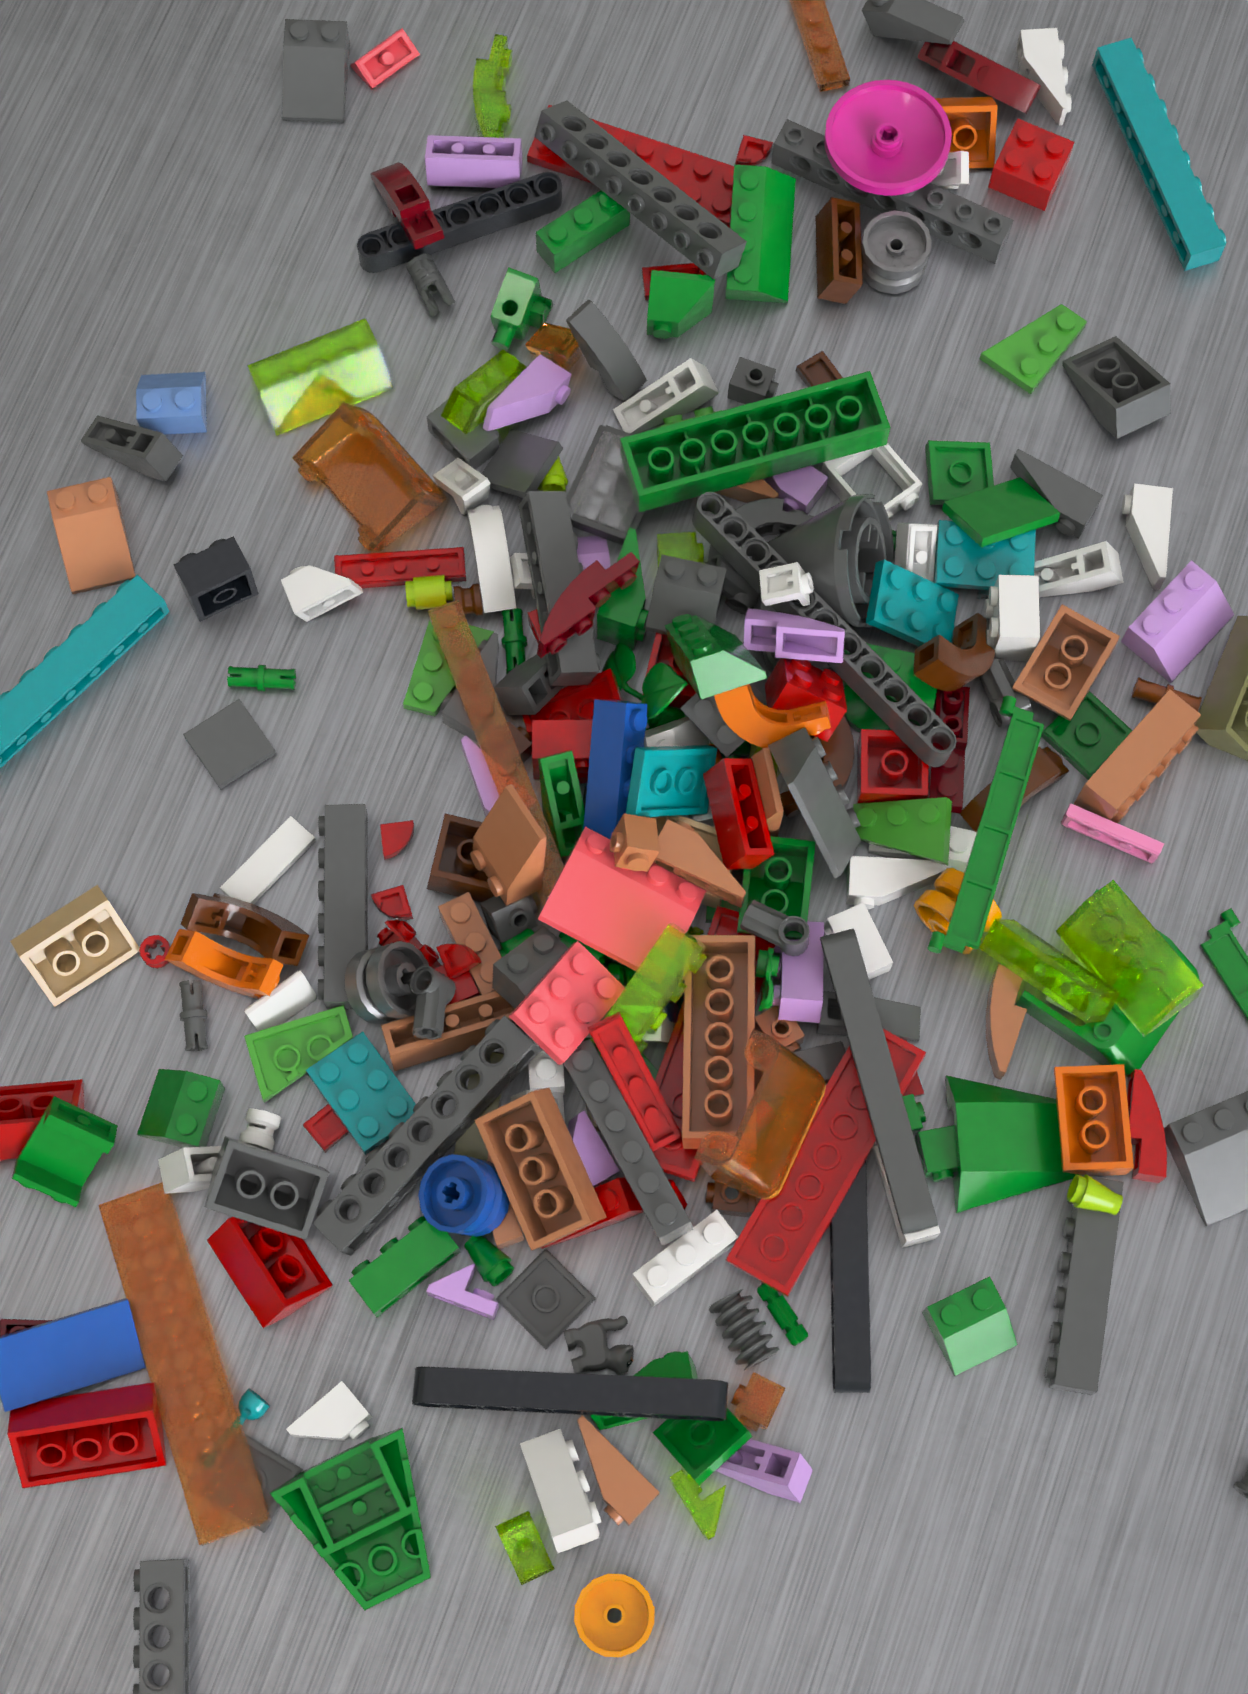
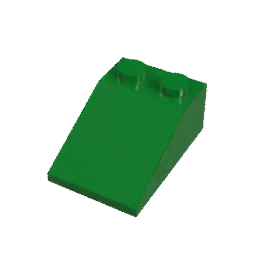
M629 527L617 561L630 552L640 561L636 529ZM641 562L637 569L636 580L627 588L621 589L619 587L610 593L611 597L600 606L597 613V639L614 645L619 643L625 644L632 651H634L637 641H644L647 633L645 628L649 611L645 610L646 596Z
M770 836L774 855L753 869H744L742 888L746 891L744 903L739 910L737 933L751 934L741 929L740 925L748 906L753 900L787 916L801 917L807 922L816 841ZM789 931L785 935L786 938L797 940L803 937L798 931Z

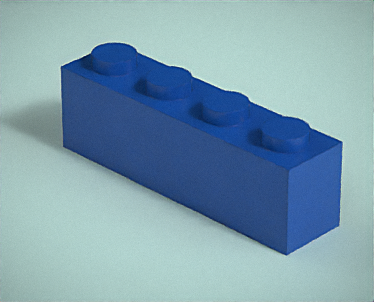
M594 699L583 830L587 827L611 839L612 832L623 814H626L635 747H644L648 704Z

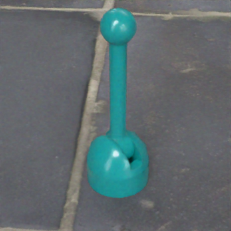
M249 1388L246 1390L238 1403L241 1415L210 1453L203 1455L201 1462L204 1467L210 1468L215 1465L216 1456L246 1419L256 1420L265 1414L270 1405L261 1396Z

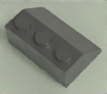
M225 1136L213 1169L205 1208L306 1240L330 1172L323 1167Z

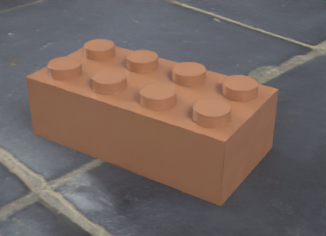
M1169 689L1085 783L1073 805L1119 823L1128 813L1132 804L1135 801H1139L1146 793L1155 778H1159L1169 767L1173 758L1177 754L1179 755L1191 742V738L1199 730L1195 724L1201 714Z
M550 1088L532 1091L474 1120L531 1251L547 1246L606 1218Z

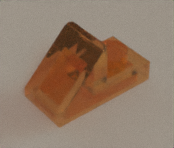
M545 322L525 344L531 354L537 356L541 354L567 371L583 355L569 328Z

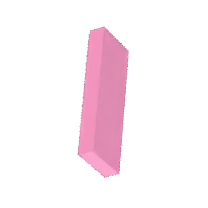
M1071 803L1061 821V824L1067 828L1151 864L1158 858L1165 844Z

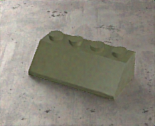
M1237 616L1199 713L1201 716L1195 726L1199 728L1196 733L1208 745L1248 761V616Z

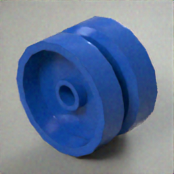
M456 1154L441 1157L428 1167L421 1180L418 1195L421 1211L429 1224L439 1231L474 1237L489 1234L497 1228L506 1216L510 1203L493 1163Z

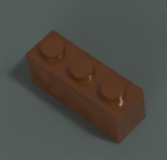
M831 197L815 216L817 298L846 304L862 287L860 203Z

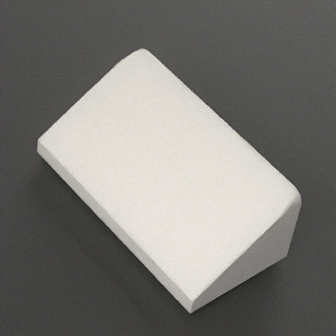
M898 523L895 565L934 582L938 525Z
M300 970L277 985L272 990L270 996H262L247 1007L244 1012L256 1030L261 1031L285 1023L315 1001L317 995Z

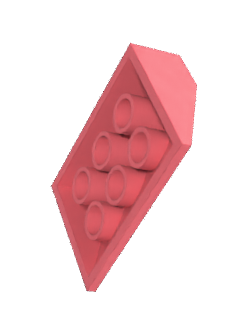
M585 827L574 845L538 920L661 984L699 909L706 890L655 863L651 865L648 872L615 867L614 852L610 851V839Z

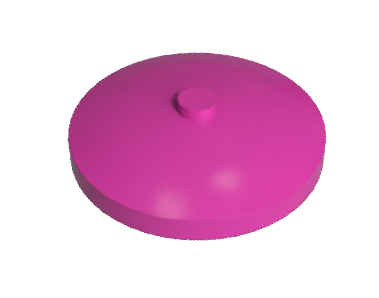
M876 80L858 85L839 98L827 118L824 141L826 154L832 167L846 182L868 193L895 196L907 194L924 187L941 172L949 155L952 135L950 122L944 109L928 92L907 82Z

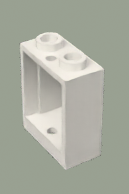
M888 443L885 446L823 462L821 472L828 476L827 485L841 501H844L856 495V493L841 476L873 455L903 490L902 493L884 505L890 522L894 519V514L902 508L905 511L910 509L920 499L919 494L922 482Z

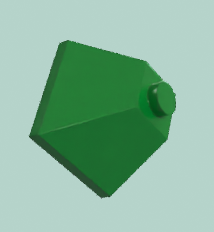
M652 270L646 335H653L659 339L678 338L710 315L713 308L715 279L709 275Z

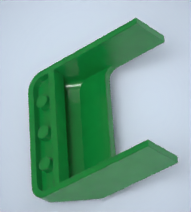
M1096 889L1086 905L1142 943L1088 1023L1083 1026L1075 1025L1026 990L1015 1005L1027 1009V1014L1099 1064H1124L1125 1077H1129L1135 1069L1139 1070L1193 993L1199 982V974L1193 964L1170 938Z

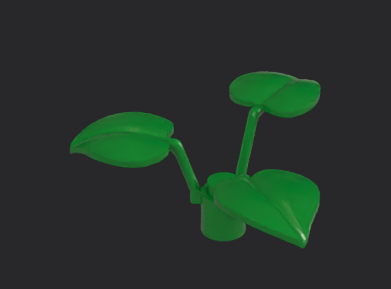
M617 644L614 651L607 658L602 672L611 668L620 691L623 689L625 692L641 700V703L648 704L647 723L650 727L645 728V731L684 718L685 714L682 710L668 705L688 684L687 681L680 677L671 666L665 663H657L650 669L643 681V694L639 693L627 683L636 671L635 655L627 645Z

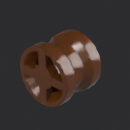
M479 583L472 584L470 588L453 586L457 618H464L466 614L471 613L476 616H482L483 609Z

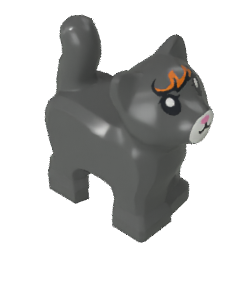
M620 1316L617 1319L605 1318L591 1321L580 1328L563 1331L569 1352L575 1350L576 1346H580L583 1351V1355L571 1359L574 1373L582 1374L586 1371H600L603 1369H610L617 1375L628 1373V1369L634 1361L632 1353L634 1347L622 1344L609 1349L606 1333L610 1330H622L628 1324L625 1316Z

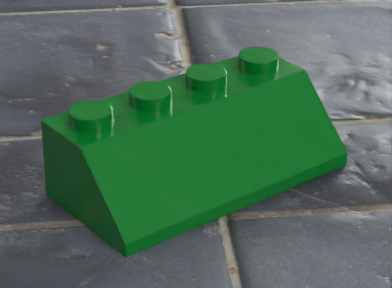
M734 165L730 229L746 240L747 243L739 266L727 272L725 299L788 303L796 178L765 166Z
M690 614L677 616L672 619V623L664 625L674 661L700 699L767 678L763 668L739 638L723 628L697 615L691 616Z

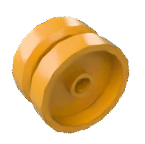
M946 868L935 880V890H926L914 903L917 915L931 932L936 931L946 935L964 873L959 870ZM994 899L984 932H990L1002 918L1000 908ZM965 946L962 953L970 954L973 948Z
M606 1574L593 1579L581 1591L575 1604L574 1623L580 1639L590 1650L605 1657H623L636 1652L648 1640L654 1626L655 1608L649 1592L639 1581L624 1574ZM612 1608L621 1611V1619L617 1623L610 1622L607 1618L608 1611Z

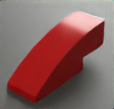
M1135 1069L1129 1075L1127 1083L1131 1143L1135 1145L1132 1179L1160 1183L1166 1178L1167 1174L1165 1131L1153 1091L1143 1071Z

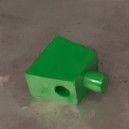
M508 267L491 312V321L494 330H496L491 344L495 347L509 350L513 338L525 339L531 326L530 310L536 299L542 296L537 277Z

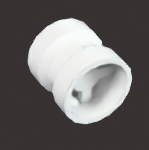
M249 1108L245 1118L247 1127L246 1130L241 1132L239 1140L272 1151L275 1143L273 1134L279 1128L282 1118L268 1111Z

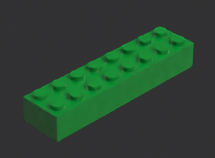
M867 371L620 438V457L638 512H643L698 497L706 492L724 490L885 446L888 442L891 427L871 372Z

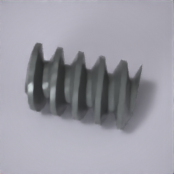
M741 1289L712 1304L709 1307V1312L722 1313L715 1323L717 1326L728 1325L722 1333L723 1339L735 1338L728 1346L730 1352L741 1351L735 1359V1363L738 1365L748 1364L744 1369L746 1370L772 1357L779 1351V1348L766 1347V1344L773 1336L772 1334L760 1335L759 1332L766 1323L765 1321H753V1318L759 1313V1309L746 1308L753 1297L752 1295L741 1297L740 1292L743 1290Z

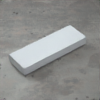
M290 816L220 887L221 891L229 897L255 904L316 841L315 837Z

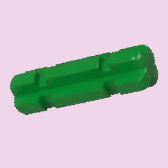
M761 1284L757 1288V1293L763 1302L767 1301V1308L780 1328L786 1330L787 1333L785 1335L791 1345L795 1346L803 1342L808 1337V1332L802 1323L798 1324V1317L784 1296H780L778 1291L768 1285Z

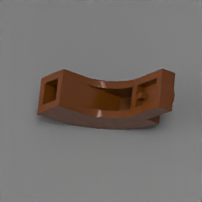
M976 613L955 626L953 630V644L939 634L916 648L914 675L936 689L954 691L986 673L990 669L995 656V650L986 644L987 619L981 614Z
M843 716L829 741L819 740L826 752V756L821 758L822 762L830 761L838 777L837 780L833 781L834 786L836 787L841 784L843 789H845L854 762L855 747L851 729L845 716ZM790 790L780 794L784 811L783 816L786 815L787 818H791L801 813Z
M1039 746L1021 806L1044 788L1061 780L1069 772L1068 768L1063 764L1061 757L1048 746L1043 749ZM991 783L975 796L960 814L975 832H977Z
M192 893L181 921V925L187 930L215 934L236 940L255 949L265 958H272L282 964L298 966L310 936L294 923L269 910L214 893L213 897Z

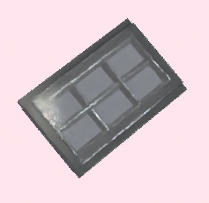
M600 425L567 495V502L571 505L573 512L571 524L574 528L623 545L629 527L637 531L645 511L638 512L620 457V438L631 436L632 434L607 425Z

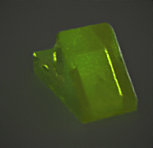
M681 1469L671 1475L669 1480L706 1541H709L716 1533L726 1485L701 1500L698 1496L703 1491L701 1486L689 1474L685 1475Z
M529 1510L495 1526L521 1585L554 1570Z

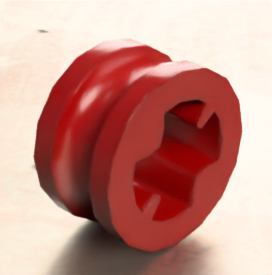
M148 936L140 945V956L149 967L162 968L169 963L165 960V957L171 946L162 936ZM160 944V948L164 952L163 956L157 955L155 959H150L152 956L148 952L149 948L155 949Z

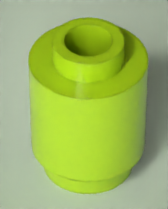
M444 575L413 577V581H405L407 607H416V610L447 608V601L453 600L451 581H445Z

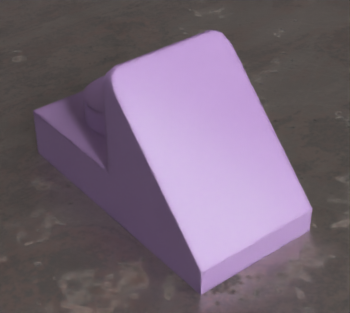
M471 1264L429 1284L426 1291L430 1297L492 1320L495 1319L499 1308L498 1303L493 1301V1294L474 1288L473 1293L468 1292L476 1270L475 1264Z

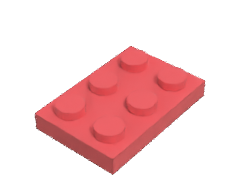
M576 941L509 1017L558 1065H561L590 1033L588 1027L598 1023L627 989L579 941Z

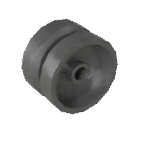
M894 210L881 213L869 222L864 230L861 244L862 277L869 286L883 293L898 294L908 292L919 284L925 275L932 243L929 229L921 219L909 212Z
M398 941L357 953L349 961L345 972V991L355 1013L366 1022L381 1024L415 1015L417 994L411 991L410 980L413 973L423 965L429 966L422 952L411 943Z

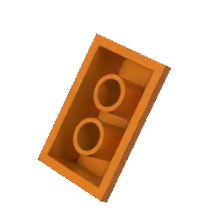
M992 97L935 98L944 109L950 122L952 138L949 153L957 151L969 152V168H993L995 164L998 106Z
M1124 1064L1054 1067L1063 1172L1080 1175L1087 1174L1089 1176L1126 1175L1134 1168Z

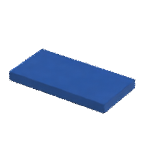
M127 1298L0 1336V1398L4 1412L146 1368Z

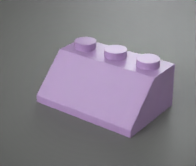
M1190 561L1128 627L1121 642L1167 681L1172 683L1230 621L1234 613L1217 581L1193 561Z

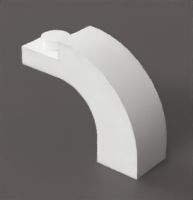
M481 505L475 509L467 510L484 613L515 609L517 607L501 509L499 506Z

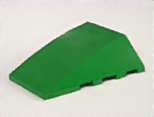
M945 1076L948 1111L953 1110L958 1175L953 1179L956 1213L994 1203L1015 1195L1025 1194L1039 1188L1072 1180L1077 1175L1063 1172L1056 1099Z
M403 1427L363 1441L304 1470L270 1492V1495L289 1515L292 1522L302 1531L313 1545V1548L332 1568L335 1575L364 1610L431 1578Z

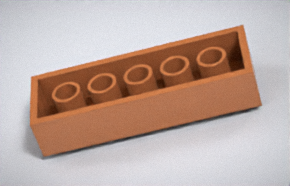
M685 935L683 1148L754 1149L755 935Z

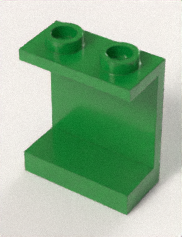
M54 1096L16 1159L11 1179L18 1181L26 1188L36 1189L45 1193L57 1202L67 1203L76 1207L80 1200L82 1187L102 1153L108 1154L113 1147L118 1125Z

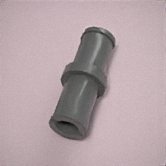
M189 980L179 983L183 1012L179 1014L180 1021L184 1022L186 1051H195V1037L197 1038L198 1051L208 1049L204 1021L208 1016L207 1010L203 1009L201 980H193L192 994L190 993Z

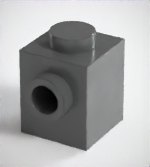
M740 357L729 382L727 398L743 404H749L775 397L779 383L774 381L776 369Z
M531 895L508 906L505 905L500 896H494L480 903L489 932L501 943L515 937L526 929H533L538 926L534 915L538 912V909Z

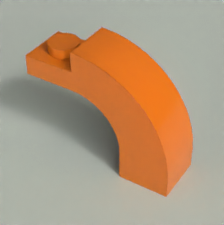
M750 684L714 695L718 710L728 727L745 741L762 748H767L768 745L804 727L809 736L820 734L824 730L831 728L826 701L791 710H776L762 704L755 697Z
M184 929L178 930L165 957L166 961L196 977L232 992L260 999L264 995L270 996L272 990L279 983V974L284 966L275 959L242 954L211 940L197 931Z

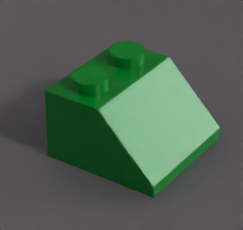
M159 1069L137 1135L180 1148L206 1147L225 1087L220 1080L183 1070Z
M990 1276L926 1307L922 1311L954 1376L1018 1345L1007 1308Z

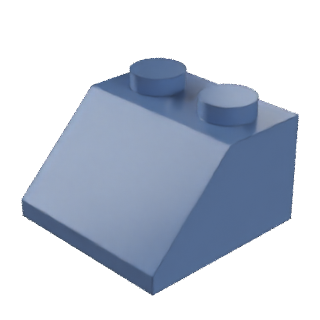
M205 372L141 375L136 389V419L139 427L162 432L164 435L206 433Z

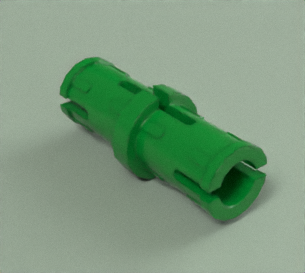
M520 608L513 609V621L510 609L502 611L504 637L501 639V642L506 652V674L515 668L516 663L518 666L526 661L525 647L527 646V637L523 635V610Z
M258 665V668L228 667V674L231 676H227L228 687H257L258 691H265L266 688L295 690L296 682H294V679H296V669L267 668L266 665Z

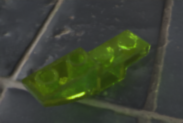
M495 34L489 60L476 58L473 77V100L478 137L505 138V131H502L503 123H509L511 104H507L506 91H504L506 76L503 75L504 68H510L512 50L508 49L507 36Z

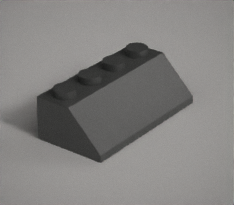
M804 727L768 745L832 875L834 878L841 876L861 842L855 829L861 826L853 808L851 807L846 810L844 807L850 801L841 784L836 787L834 786L833 781L837 780L838 777L830 761L823 763L821 760L822 757L826 756V752L819 738L811 739Z

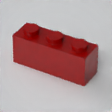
M752 758L722 759L703 774L722 861L727 869H753L774 855Z

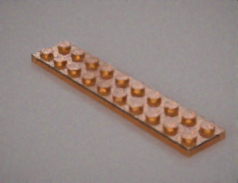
M163 1182L100 1204L99 1209L123 1290L129 1301L150 1381L155 1383L158 1408L199 1545L203 1546L271 1521L171 1193H164Z

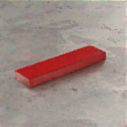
M464 547L334 556L335 574L351 579L361 588L404 586L405 581H413V577L444 575L445 581H466Z
M620 1012L588 1027V1031L652 1152L682 1137V1132Z

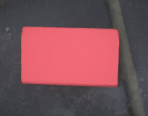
M401 28L350 66L373 89L420 54L403 28Z

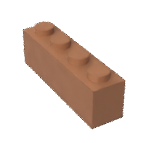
M496 991L447 1005L445 1008L442 1038L435 1040L420 1039L413 1035L414 1015L381 1025L394 1072L467 1050L472 1045L477 1046L486 1036L484 1033L487 1027L494 1020H501L504 1015L517 1025L509 1017L515 1008Z

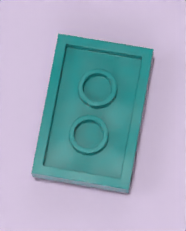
M938 521L934 583L942 587L989 590L990 586H995L998 575L1034 576L1036 529L980 547L953 521Z
M884 559L875 564L866 623L918 647L939 634L952 643L959 594Z
M709 745L635 747L626 814L643 817L707 814L709 799L703 774L715 765L717 748Z
M363 1031L306 1069L309 1078L365 1155L388 1140L392 1129L401 1122L405 1123L414 1114L413 1108L416 1103Z

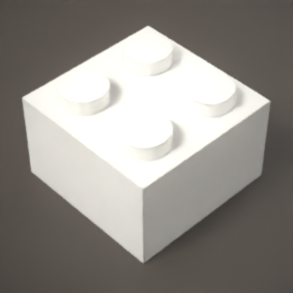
M998 575L995 586H990L989 599H985L984 617L990 619L989 629H986V644L995 650L994 659L1004 658L1005 661H1028L1040 639L1038 576Z

